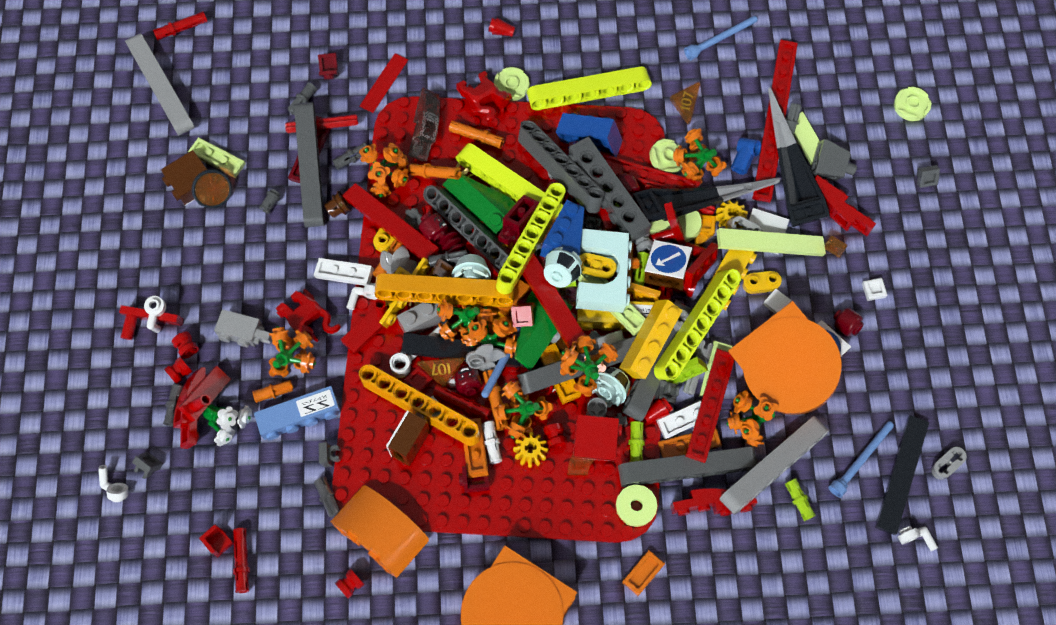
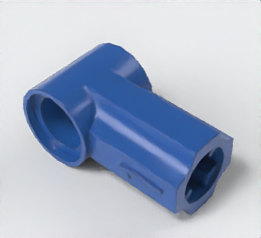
M743 137L739 139L737 154L731 166L732 171L740 175L747 174L754 156L756 157L760 153V140Z

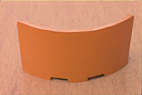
M366 485L362 486L330 521L343 536L359 547L362 545L369 551L368 555L387 573L396 578L429 541L427 535L409 517L382 495Z

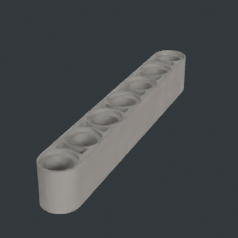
M140 33L125 40L178 136L194 129L195 127L143 35Z
M813 416L731 486L719 500L734 515L737 514L823 439L829 432V429Z

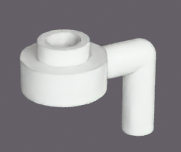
M375 283L365 285L364 288L354 287L347 308L354 310L358 295L376 300L377 298L374 295Z
M151 296L144 304V309L149 314L147 328L155 333H159L161 327L156 324V319L165 312L166 303L158 296ZM156 302V307L152 309V303Z
M100 465L98 467L100 487L106 490L107 498L113 502H121L129 495L128 486L124 483H109L107 466Z
M909 526L899 531L901 535L898 536V539L902 545L922 536L930 551L938 549L927 527L912 529Z

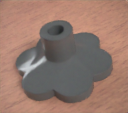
M416 208L407 209L404 221L414 229L419 230V224L422 222L420 218L423 215L419 214Z

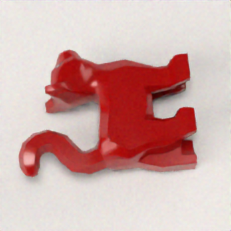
M486 71L478 74L480 83L475 88L470 84L466 87L467 82L464 80L456 83V90L466 98L470 107L481 114H489L486 117V120L489 122L497 117V113L493 108L484 105L494 101L499 112L503 115L504 107L512 99L510 93L501 91L495 83L488 79Z
M306 289L303 290V293L295 291L291 295L293 302L300 304L296 309L293 310L284 303L276 307V313L280 318L286 317L289 326L294 331L298 330L301 333L305 331L316 342L319 340L308 325L321 316L323 317L322 327L326 333L334 334L341 328L340 324L333 327L330 326V313L315 301L314 296Z

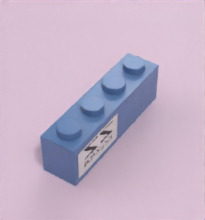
M332 386L254 412V416L262 438L264 440H274L280 434L286 432L294 433L300 427H310L316 425L320 420L333 419L341 411Z

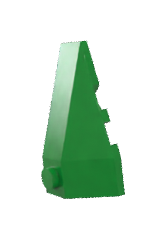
M461 175L459 180L448 178L442 184L496 236L503 229V217L516 204L510 197L464 175Z
M533 291L530 292L524 303L535 302L536 307L533 308L534 325L521 327L514 357L529 370L534 367L557 333V329ZM564 300L565 304L571 311L573 306Z

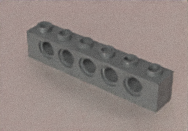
M589 136L571 145L568 157L603 190L604 197L601 208L606 209L610 221L618 226L619 232L629 233V241L632 242L647 235L651 227L650 222ZM604 189H609L611 192H605ZM614 204H620L621 207H616ZM624 219H631L632 222H627Z

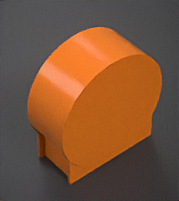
M793 301L728 350L742 368L744 378L752 394L758 400L761 397H767L768 401L778 405L776 412L782 414L800 415L820 408L832 397L840 381L842 364L837 344L824 328L808 320Z
M504 545L492 566L479 574L469 585L462 601L461 625H562L563 618L574 602L577 592Z

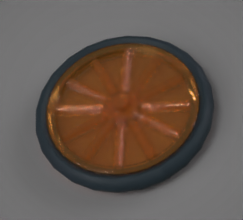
M205 170L198 174L193 181L192 195L195 201L203 207H220L231 196V181L225 173L219 170Z

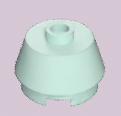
M475 254L462 256L451 274L453 278L491 279V273L485 260Z

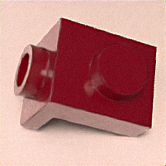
M319 54V76L324 77V80L335 79V76L339 75L337 54Z
M462 466V473H459V484L464 486L465 493L490 490L489 476L468 478L467 467Z

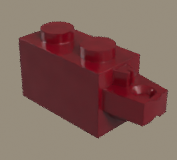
M523 195L503 217V229L498 235V241L505 245H509L514 240L518 241L540 202Z

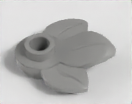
M405 246L399 247L393 255L387 251L381 252L380 264L387 271V274H394L399 266L412 274L417 267V261L409 260V252Z
M484 344L475 351L469 352L466 355V362L471 368L488 372V370H494L496 367L495 361L506 357V353L498 348L493 349V344Z

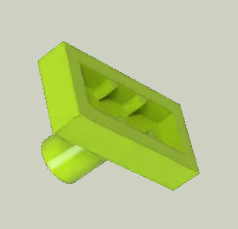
M695 357L688 361L676 379L666 381L678 385L708 371L707 364L700 358Z

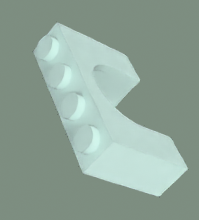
M582 229L580 255L590 253L612 259L616 263L617 277L606 284L579 282L576 294V309L623 313L625 307L629 306L630 294H627V288L630 287L631 278L627 276V270L631 268V258H628V252L630 253L632 248V241H629V233Z

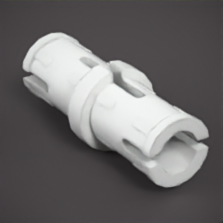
M484 422L482 424L485 436L484 446L487 447L489 463L502 462L499 449L500 439L497 438L495 422Z

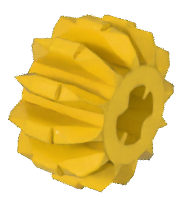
M729 200L727 204L723 202L720 208H717L715 220L719 222V227L724 226L725 229H728L727 224L730 218L741 216L747 219L748 211L744 210V205H738V200L735 203ZM738 222L734 223L736 225V228H743L742 226L738 225Z
M530 432L529 438L521 437L522 440L516 439L515 443L518 446L513 447V451L517 453L515 459H521L520 464L522 466L526 461L529 468L532 467V462L539 466V459L545 461L546 456L544 454L548 453V448L544 447L546 440L540 441L541 435L538 434L533 438V432ZM530 446L533 447V453H528Z

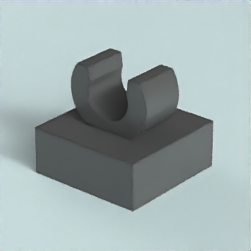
M937 165L919 167L917 169V185L920 188L938 185L940 168Z
M661 380L654 400L664 397L670 405L675 404L676 397L679 396V387L676 384Z
M327 442L319 443V463L325 468L333 467V462L341 461L339 456L333 457V453L340 451L341 448L337 445L331 446Z
M149 452L135 456L132 462L136 465L135 473L144 471L143 479L150 477L153 472L160 470L163 465L161 461Z

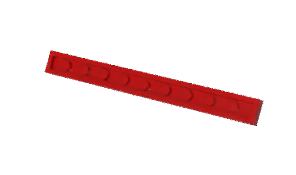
M780 40L771 89L785 118L798 43ZM770 100L767 108L755 182L776 177L778 152ZM774 185L753 191L752 199L770 203Z

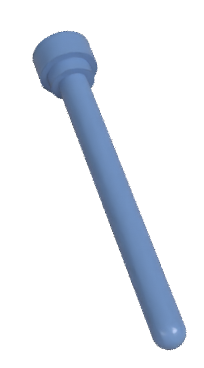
M752 16L699 45L691 44L685 47V56L690 61L697 58L701 51L756 23L758 18Z
M516 327L518 331L514 332L517 338L520 336L521 327ZM506 353V357L499 359L481 392L482 397L487 398L511 354Z
M888 421L842 478L834 480L829 485V490L835 496L842 498L847 492L848 482L894 427L893 422Z

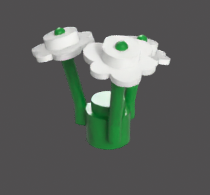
M210 404L204 410L203 416L209 420L208 425L218 432L214 442L218 446L229 443L235 434V430L230 425L234 426L236 424L235 419L239 417L237 424H239L240 428H245L246 424L250 423L252 419V409L245 405L238 413L230 406L223 408Z

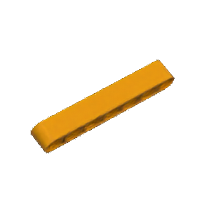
M384 273L376 276L374 295L377 299L387 301L441 304L442 300L446 299L447 303L456 305L509 307L513 304L514 289L509 294H501L496 289L497 280Z
M364 365L360 368L359 376L365 388L406 411L408 410L413 414L418 412L424 415L430 425L466 445L473 446L479 442L480 432L475 422L373 365ZM368 375H373L372 378L365 379ZM390 384L389 387L382 388L383 385ZM402 393H406V394H407V395H406L405 397H403V398H399V397H398V396H399L400 394H402ZM419 402L424 403L421 407H415ZM434 412H440L439 416H432ZM452 421L458 422L455 426H449V423ZM469 431L475 432L472 436H466V433Z

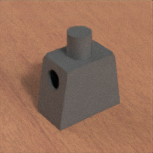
M823 139L817 144L810 171L813 177L818 175L829 180H840L844 178L845 173L853 176L857 165L849 163L851 155L849 151L827 139Z

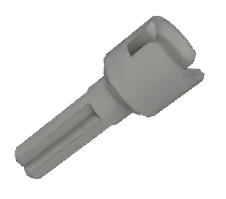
M702 340L691 357H698L703 362L709 361L714 345L712 343L705 345V341ZM700 375L686 380L683 392L693 395Z

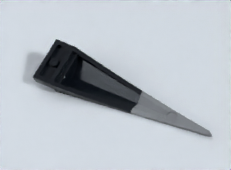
M769 88L768 93L786 211L788 212L791 226L795 227L829 218L830 214L825 198L794 139L772 89Z
M780 178L717 187L650 188L633 193V200L650 223L658 220L668 221L664 207L666 203L672 202L677 217L777 184L780 182Z

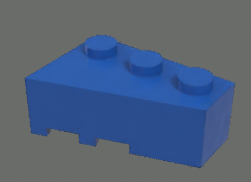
M563 113L556 129V133L563 143L573 145L589 136L599 152L604 151L614 157H617L623 141L615 120L609 117L599 118L592 115L583 116L575 113Z
M566 200L543 242L540 256L545 258L548 253L559 247H563L562 250L570 253L574 251L580 256L584 207Z

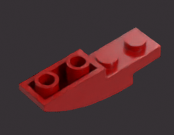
M817 175L815 180L825 198L830 217L846 231L852 226L865 236H868L876 223L869 216L857 211L854 206L847 204L846 201L849 196L843 190L837 189L828 180Z
M201 367L192 373L183 386L176 404L173 428L181 429L180 448L189 449L197 444L199 439V432L197 431L199 417L192 422L178 407L206 377L205 367Z
M727 489L691 490L688 494L689 499L673 502L670 506L672 514L678 513V516L688 515L692 510H698V512L711 510L710 507L713 508L714 515L728 516L733 513L719 500ZM754 498L740 512L753 510L752 507L757 504V499Z

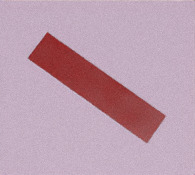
M395 53L359 107L374 113L408 59Z

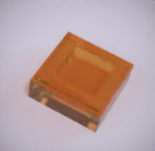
M830 236L825 244V250L840 258L848 245Z

